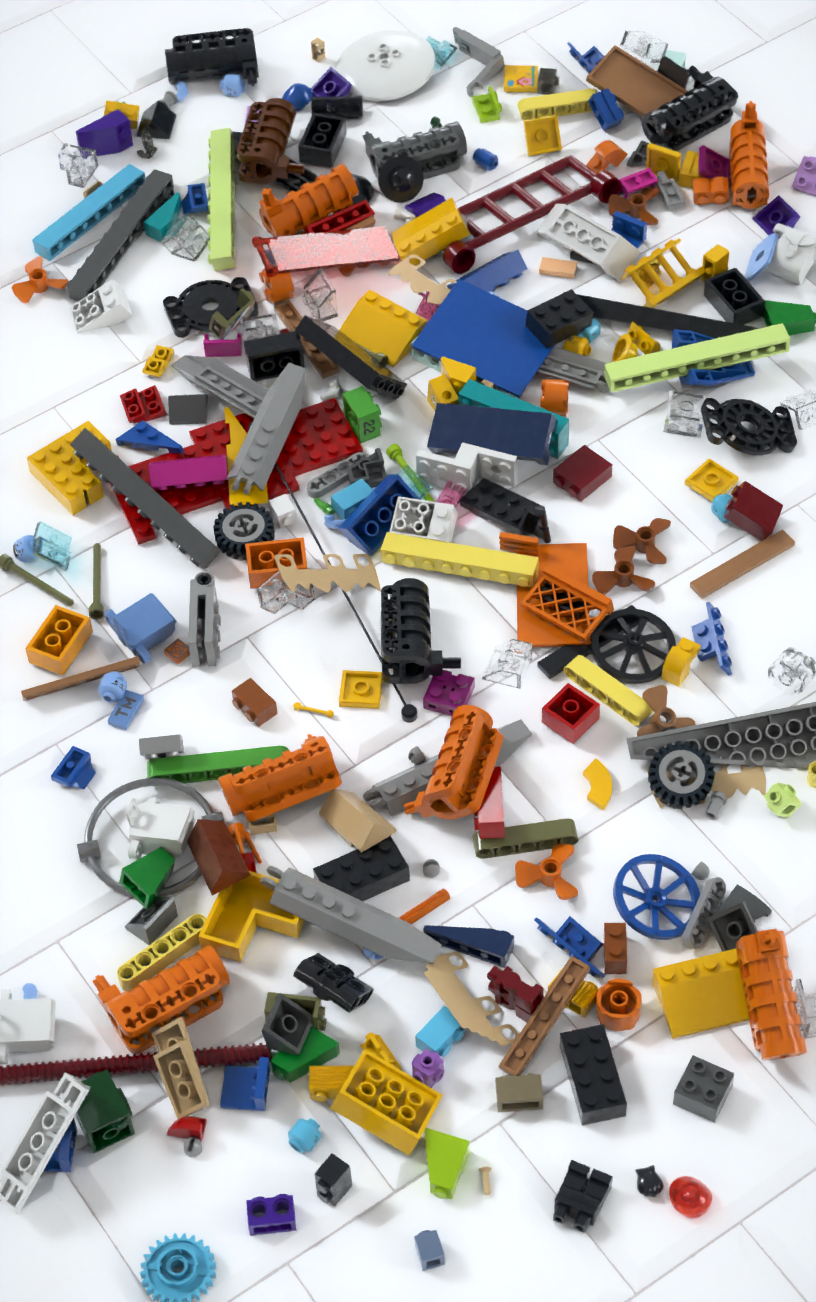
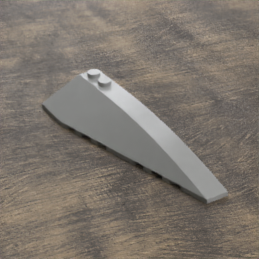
M816 702L627 738L630 759L652 760L654 754L658 753L662 746L665 748L668 743L675 745L676 741H681V744H685V741L690 742V746L698 745L699 750L703 748L706 751L705 755L711 757L710 762L713 764L806 768L816 761Z

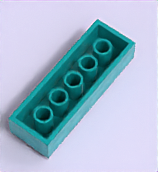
M470 379L458 393L459 405L552 413L558 420L556 432L551 435L548 448L551 453L550 457L559 459L569 445L568 418Z

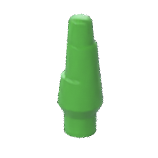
M317 497L314 498V502L323 513L328 515L335 514V510L330 504L323 502Z

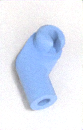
M179 81L175 85L178 91L176 94L178 97L177 103L188 95L187 84L183 81Z
M326 515L324 517V525L327 528L338 530L339 526L346 519L334 520V515Z
M26 983L22 988L24 999H37V987L33 983Z

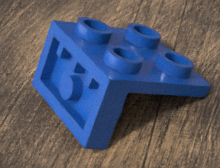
M615 211L611 230L621 235L638 249L646 240L647 223Z
M259 1057V1064L254 1067H225L220 1100L221 1108L265 1111L271 1071L269 1058Z
M74 1118L43 1171L71 1172L78 1132Z

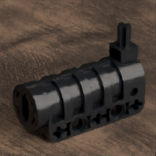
M250 28L178 35L172 39L173 48L165 49L169 83L179 82V79L189 78V80H196V77L202 76L213 78V75L222 74L224 77L226 74L239 72V75L243 74L244 79H247L248 85L251 84V87L258 83L259 71L253 31Z
M691 65L687 71L695 80L694 88L687 91L684 95L674 98L672 102H667L661 105L659 109H654L642 117V129L647 139L652 144L656 145V143L671 148L673 151H679L728 124L733 116L731 107L737 103L739 94L724 78L720 76L713 77L708 71L701 73L695 66ZM708 120H714L716 124H711ZM683 134H688L691 138H685Z
M404 578L396 581L393 585L384 586L381 589L380 618L382 680L388 684H416L428 679L429 675L442 676L443 669H461V657L443 658L442 650L431 649L428 586L416 578ZM389 669H393V675L389 674Z

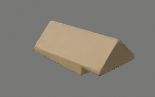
M337 788L331 790L319 811V816L352 848L355 846L361 853L397 832L393 825L354 792Z
M183 1017L152 1032L151 1034L159 1052L153 1057L177 1119L211 1107Z

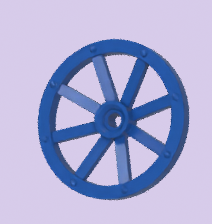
M643 854L630 859L619 870L613 884L614 903L622 919L636 932L656 940H671L682 936L700 896L699 887L689 871L677 861L658 854ZM655 864L652 888L649 887L639 870V865ZM662 867L668 868L680 877L665 889L660 888ZM630 870L644 893L623 885L624 878ZM685 883L689 890L691 901L668 899L667 895ZM623 893L642 900L644 903L629 910ZM665 906L691 908L687 922L683 923ZM647 909L650 910L651 927L640 922L635 916ZM658 911L677 928L660 930Z

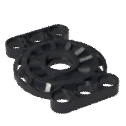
M236 277L231 283L221 280L200 281L187 287L180 294L179 298L175 296L165 297L163 300L164 311L175 336L179 338L186 337L190 334L191 329L211 332L208 328L211 317L216 311L228 321L241 309L236 304L240 290L244 288L252 293L247 280L243 277ZM237 284H243V285H244L243 287H239V288H238V287H235ZM257 301L254 304L255 310L252 311L248 318H255L259 314ZM169 303H175L174 306H167ZM207 303L219 304L214 310H206L202 307ZM174 315H180V316H181L180 318H176V319H175V318H172V316H174ZM179 327H185V328H186V329L183 330V331L177 330Z
M706 398L701 406L707 439L714 445H720L724 441L735 450L749 455L770 454L777 447L785 453H791L797 445L790 412L783 406L775 407L771 413L761 404L751 400L730 399L720 404L714 398ZM706 405H710V406H712L714 409H710V408H708ZM777 413L782 414L784 418L778 416ZM710 419L715 420L717 424L711 422ZM746 421L753 424L756 431L746 429L741 422ZM780 427L787 429L788 432L783 431ZM713 433L720 435L721 438L714 436ZM783 441L789 442L791 446L785 444Z

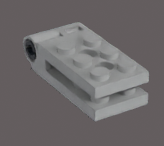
M202 571L194 579L190 580L188 645L192 667H200V660L204 659L202 643H205L208 667L216 666V659L220 658L218 642L221 641L219 630L221 616L219 614L214 576L208 571ZM202 619H205V635H204V631H202V630H203Z

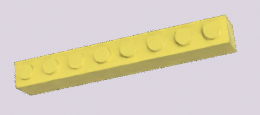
M390 532L386 533L380 549L381 559L384 563L496 581L503 584L508 583L522 587L533 588L539 572V557Z

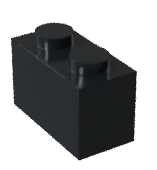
M333 1153L329 1155L314 1173L317 1196L326 1204L331 1203L333 1206H336L353 1186L350 1165Z

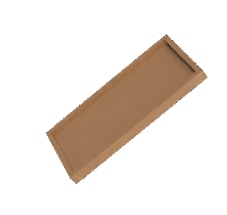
M616 45L609 50L586 77V82L601 91L608 88L611 93L615 94L616 101L641 117L654 109H659L661 105L667 102H672L674 98L687 92L680 85Z

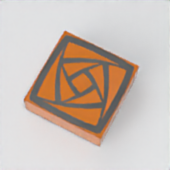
M177 638L164 649V654L175 663L180 664L190 655L189 646Z

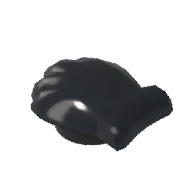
M654 1165L635 1169L637 1189L640 1194L646 1197H656L657 1194L662 1192L664 1183L655 1172Z

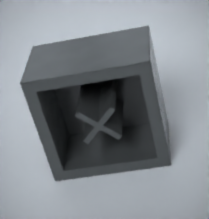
M692 1055L674 1091L673 1105L715 1123L733 1087L735 1073Z

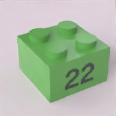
M363 386L343 393L344 415L360 444L381 436L380 428L382 423L379 416L381 415V409L378 404L373 402L371 393L367 392Z

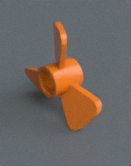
M38 256L25 265V272L28 274L29 280L13 284L12 292L22 303L26 304L30 301L34 292L43 293L48 290L49 286L64 289L69 281L67 279H47L46 271L42 269L43 259L41 256Z
M568 844L554 845L551 858L544 859L540 866L523 860L517 861L515 864L517 886L525 888L541 881L544 886L554 887L557 897L561 900L577 897L578 889L561 878L562 864L573 855L574 846Z

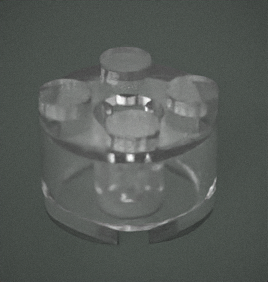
M790 646L782 651L768 668L769 679L772 678L774 681L773 686L779 692L788 696L799 695L815 677L816 661L813 657L807 656L795 647Z

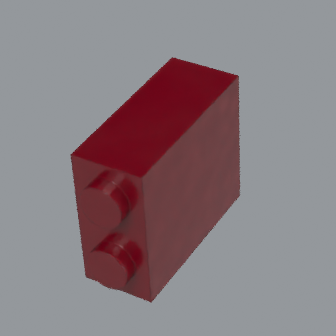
M583 445L553 469V483L565 490L571 497L582 502L612 477L613 464L586 445Z
M744 481L740 486L736 485L731 492L732 499L725 506L727 511L724 518L760 541H763L773 533L783 504L747 481Z

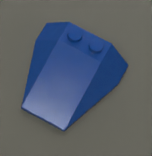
M674 329L671 349L716 338L689 330ZM746 361L712 370L690 369L686 376H681L679 379L682 385L712 386L752 377L756 373L751 362Z

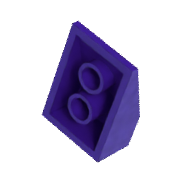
M119 109L75 131L81 159L116 154L133 146L130 120Z

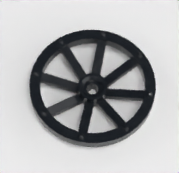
M621 609L606 615L595 628L592 634L591 652L597 665L616 680L625 683L641 684L656 680L662 676L663 665L668 655L646 642L666 639L669 653L673 646L676 647V640L666 622L655 614L641 609ZM625 618L641 619L636 631L630 629L624 621ZM616 621L626 635L603 630L609 624ZM647 622L653 624L661 631L659 633L642 635ZM599 637L622 642L602 653L600 652ZM624 649L626 651L620 670L614 668L605 660ZM643 649L664 660V662L658 668L651 671ZM637 654L644 673H626L632 655Z

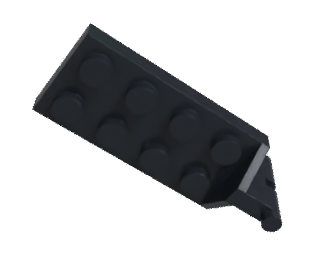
M483 478L459 500L461 507L519 535H534L543 539L544 543L551 542L545 507L490 480Z

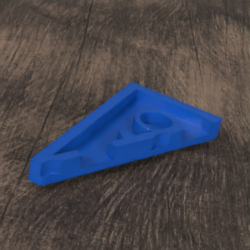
M141 421L115 439L118 446L126 443L132 444L133 448H144L153 451L164 448L168 449L169 453L184 452L182 445L145 421Z

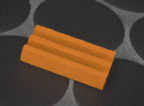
M500 532V550L538 556L539 538Z

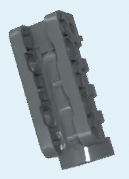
M458 121L447 123L443 128H430L425 133L421 131L413 133L408 138L406 136L398 137L394 142L389 140L382 142L379 137L374 138L369 131L362 135L365 141V152L377 180L382 165L394 156L405 155L416 160L422 168L425 180L458 170L460 168L459 156L467 154L466 137ZM434 166H440V168H438V169H434V168H432V167H434Z

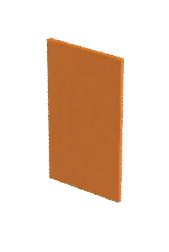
M587 543L540 544L538 556L516 553L539 557V572L535 584L543 576V569L548 564L588 586ZM517 585L518 648L591 645L590 636L586 641H583L522 607L520 603L532 587ZM533 598L530 600L529 604L537 605L541 604V602L538 599ZM552 607L544 608L547 614L557 613L556 609ZM586 612L583 614V616H582L579 620H581V619H586V618H587V617H586ZM569 616L560 617L563 623L573 621ZM588 623L576 626L577 630L584 633L588 628Z

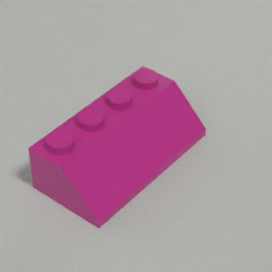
M226 454L149 463L151 487H156V490H166L167 486L175 485V488H185L186 484L194 483V486H204L205 482L213 481V484L225 483L224 480H228Z

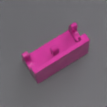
M650 167L619 179L622 183L620 194L624 193L623 198L628 199L630 193L648 186L655 188L658 179Z
M204 334L205 357L242 356L241 334H237L236 340H209L208 334Z

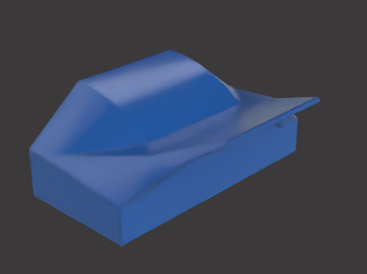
M205 183L187 185V194L181 201L183 214L209 211Z
M72 746L51 774V780L67 787L85 789L96 774L91 764V754Z

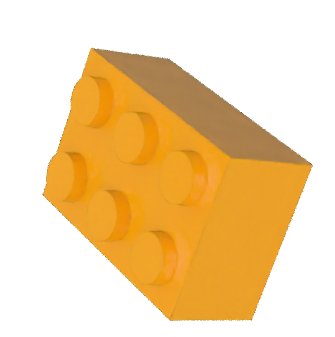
M55 605L25 648L28 662L64 676L93 633L90 617Z

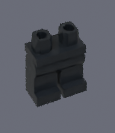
M571 1159L566 1176L554 1200L553 1220L560 1224H565L567 1217H572L575 1219L573 1228L585 1233L590 1225L593 1226L612 1188L613 1176L594 1168L590 1175L591 1167Z

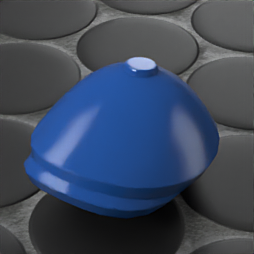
M295 83L285 91L282 99L289 101L295 110L299 111L310 103L312 90L303 83Z

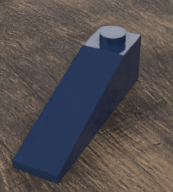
M425 925L423 928V933L442 944L443 947L503 968L506 967L515 947L514 935L504 930Z

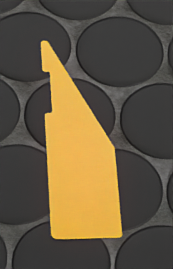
M225 407V423L230 425L231 444L226 446L229 474L247 433L229 407ZM236 478L228 479L230 505L238 506L239 502H242V505H246V502H250L251 505L254 503H268L267 483L263 491L254 485L249 494L246 495L244 494V487L247 483L241 482L239 489L235 491L232 488Z

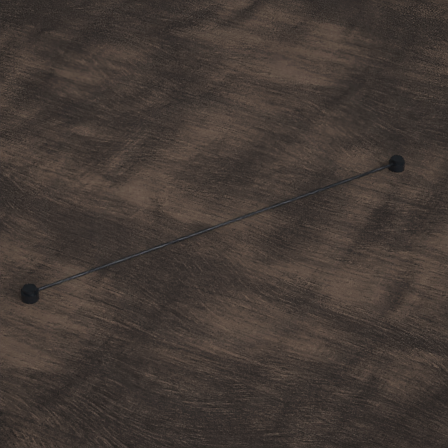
M253 421L249 424L248 430L250 429ZM275 463L274 466L276 467L281 479L283 480L287 490L289 491L294 503L296 504L322 555H324L325 552L323 548L321 547L317 537L315 536L310 524L308 523L303 511L301 510L296 498L294 497L290 487L288 486L277 463ZM342 590L356 618L358 619L363 631L365 632L370 644L372 645L377 657L381 662V656L377 648L375 647L370 635L368 634L364 624L362 623L357 611L355 610L350 598L348 597L347 593ZM393 684L404 705L401 709L402 720L407 723L414 722L418 717L417 708L412 704H406L397 685Z

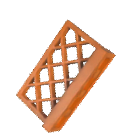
M548 564L543 569V576L520 603L522 607L583 641L588 639L607 614L610 615L614 611L611 598ZM545 582L552 585V589L541 591V587ZM565 592L568 594V598L557 600L556 593ZM554 594L555 601L543 603L542 595ZM540 596L541 604H529L531 599ZM582 601L585 607L573 609L572 602ZM570 603L571 610L559 612L558 604ZM556 605L557 613H545L544 608ZM595 609L600 611L598 616L589 618L588 611ZM586 612L587 618L575 621L574 613ZM572 615V622L563 623L560 619L562 616ZM588 623V628L584 633L577 630L576 626Z

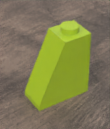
M425 1128L424 1135L430 1193L440 1199L448 1198L453 1200L470 1153V1141Z

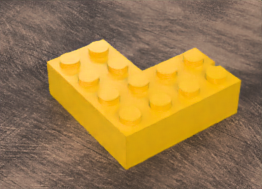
M89 420L26 457L30 473L72 516L87 508L84 491L86 492L89 505L104 497L101 481L86 465L88 461L85 458L79 459L73 453L75 449L70 446L74 439L86 428L112 451L110 441Z
M249 871L250 876L218 893L198 936L200 948L211 945L218 955L241 962L257 926L298 938L305 920L269 904L274 891L263 886L260 880L263 877H267L278 884L279 879Z

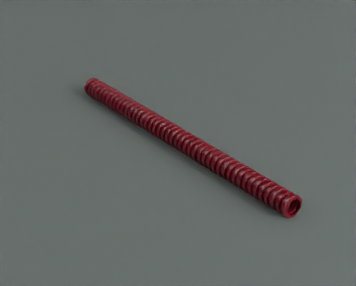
M252 1043V1046L248 1044L242 1046L239 1044L238 1047L231 1045V1048H228V1046H224V1048L217 1046V1049L210 1047L208 1050L206 1047L203 1050L196 1048V1051H194L199 1068L201 1066L208 1068V1065H211V1067H215V1065L221 1067L222 1064L229 1066L230 1063L232 1065H236V1063L243 1065V1062H246V1064H250V1062L256 1064L259 1061V1057H267L269 1062L272 1060V1050L268 1049L266 1044L263 1045V1043H259V1045ZM147 1052V1055L140 1053L139 1056L133 1054V1056L126 1054L125 1057L122 1055L115 1057L113 1055L111 1058L105 1056L104 1059L101 1057L97 1059L91 1057L90 1060L84 1058L82 1061L78 1058L76 1061L70 1059L69 1062L66 1060L62 1062L56 1060L55 1063L49 1061L47 1064L45 1062H41V1064L35 1062L34 1065H31V1063H27V1065L21 1063L20 1066L13 1064V1067H10V1065H6V1067L0 1065V1085L4 1086V1083L11 1085L12 1082L14 1084H18V1082L25 1084L26 1081L28 1083H32V1081L38 1083L40 1080L46 1082L47 1079L49 1081L54 1079L60 1081L65 1072L78 1079H81L82 1076L88 1078L96 1072H103L105 1070H108L109 1074H113V1076H116L117 1073H120V1075L124 1073L130 1075L131 1072L137 1074L138 1071H141V1073H145V1071L151 1073L152 1070L159 1072L153 1057L158 1053L154 1052V1054Z

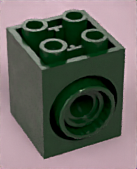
M108 1070L96 1072L90 1078L82 1081L83 1084L90 1087V1090L76 1112L75 1118L92 1153H97L134 1135L131 1108L122 1089L115 1086Z

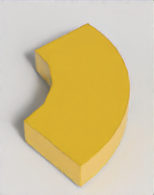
M595 758L583 771V776L589 781L591 786L587 800L604 811L611 800L612 779L607 768Z

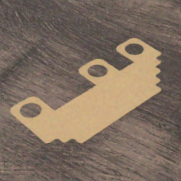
M454 951L437 955L433 964L425 966L428 971L423 972V974L463 1029L469 1028L471 1032H478L481 1037L487 1036L490 1041H497L500 1046L514 1043L519 1034L512 1025L505 1024L493 1027L486 1018V1016L500 1013L501 1009L491 996L473 999L454 973L456 970L468 967V963L461 953ZM458 956L462 960V965H453L449 957ZM483 1000L492 1002L495 1006L494 1010H485L481 1002ZM505 1028L512 1030L515 1038L511 1040L505 1038L502 1035V1030Z

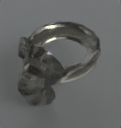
M144 129L141 133V138L146 153L143 150H138L137 154L141 158L150 159L157 152L158 148L154 147L150 132Z

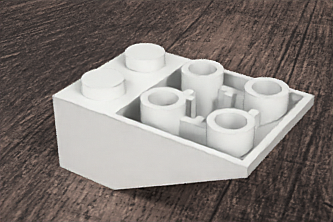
M113 279L69 307L76 333L118 325L132 315L125 291Z
M398 496L390 533L451 543L458 512L455 506L451 504Z

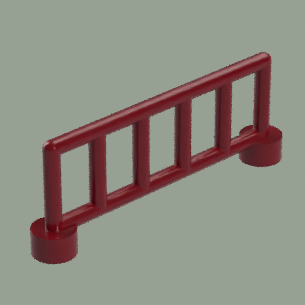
M573 155L564 157L459 207L460 213L465 215V217L484 207L504 224L485 233L466 217L467 228L474 238L465 243L460 240L450 243L443 250V262L455 273L463 274L469 271L475 263V249L548 215L555 204L569 205L590 194L602 203H609L611 195L616 194L619 196L622 183L609 171L595 173ZM571 167L590 181V183L572 191L555 178L553 174ZM542 180L559 193L561 197L542 204L523 188ZM514 194L533 210L514 219L495 202Z

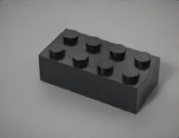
M391 836L362 853L356 849L313 868L314 879L361 901L370 899L410 881L409 866Z
M604 1024L560 1033L559 1047L581 1125L626 1117L627 1101Z

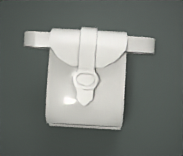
M777 223L773 232L777 233L780 239L775 246L767 272L801 285L816 259V238L810 236L805 231H798Z
M149 797L147 802H142L137 806L135 798H131L125 813L130 825L128 830V840L130 842L128 847L129 859L138 860L142 854H149L160 847L173 857H180L186 850L187 840L194 828L195 810L191 807L160 804V799L157 797Z
M1 989L0 1065L8 1064L9 1053L13 1051L43 1052L50 1051L53 1048L56 1015L55 999H12L11 989Z

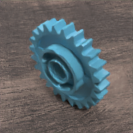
M185 1232L181 1238H178L177 1234L174 1233L172 1239L164 1235V1242L156 1240L157 1247L149 1246L151 1254L143 1255L146 1262L140 1263L143 1270L140 1272V1277L143 1279L141 1281L143 1288L147 1287V1295L153 1294L154 1302L159 1299L160 1302H192L194 1298L201 1301V1293L208 1295L206 1287H213L211 1279L216 1278L214 1269L217 1266L216 1262L213 1261L215 1260L214 1254L210 1253V1246H204L203 1239L196 1242L195 1235L187 1239ZM176 1268H184L180 1273L173 1272Z

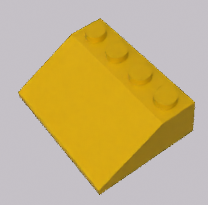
M453 197L391 232L394 245L402 261L413 254L426 260L444 250L450 243L470 235ZM417 258L409 260V263L412 265L421 263Z
M369 289L357 301L339 330L352 341L366 349L388 356L387 364L394 368L412 351L411 343L426 326L427 320Z
M736 949L653 969L652 984L672 1039L749 1020Z
M364 1049L330 1109L410 1156L443 1095Z

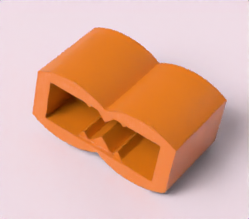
M701 177L693 179L694 204H724L729 202L728 178L714 177L709 179Z

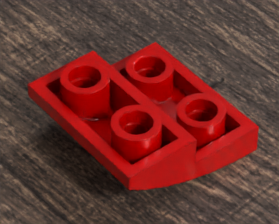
M156 385L140 392L134 388L119 395L129 423L147 422L167 415Z

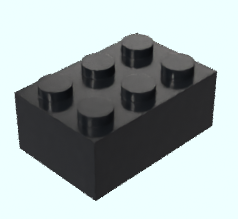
M313 113L298 146L299 162L332 168L347 134L346 118Z
M736 267L705 280L704 297L726 322L744 325L764 316L765 300Z
M570 289L527 310L525 326L548 349L590 327L594 312Z
M296 331L244 341L250 379L255 382L278 377L288 363L305 368L303 345L299 333Z

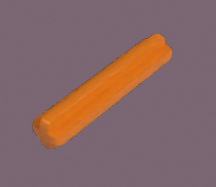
M441 889L398 918L413 924L448 901L450 894L446 889Z

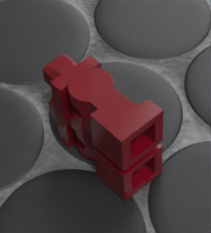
M493 966L487 974V979L490 980L488 990L495 994V1002L499 1005L503 1003L507 1009L515 1010L516 1016L527 1023L544 997L543 987L535 984L533 987L521 980L518 973L513 972V969L508 966L504 970Z

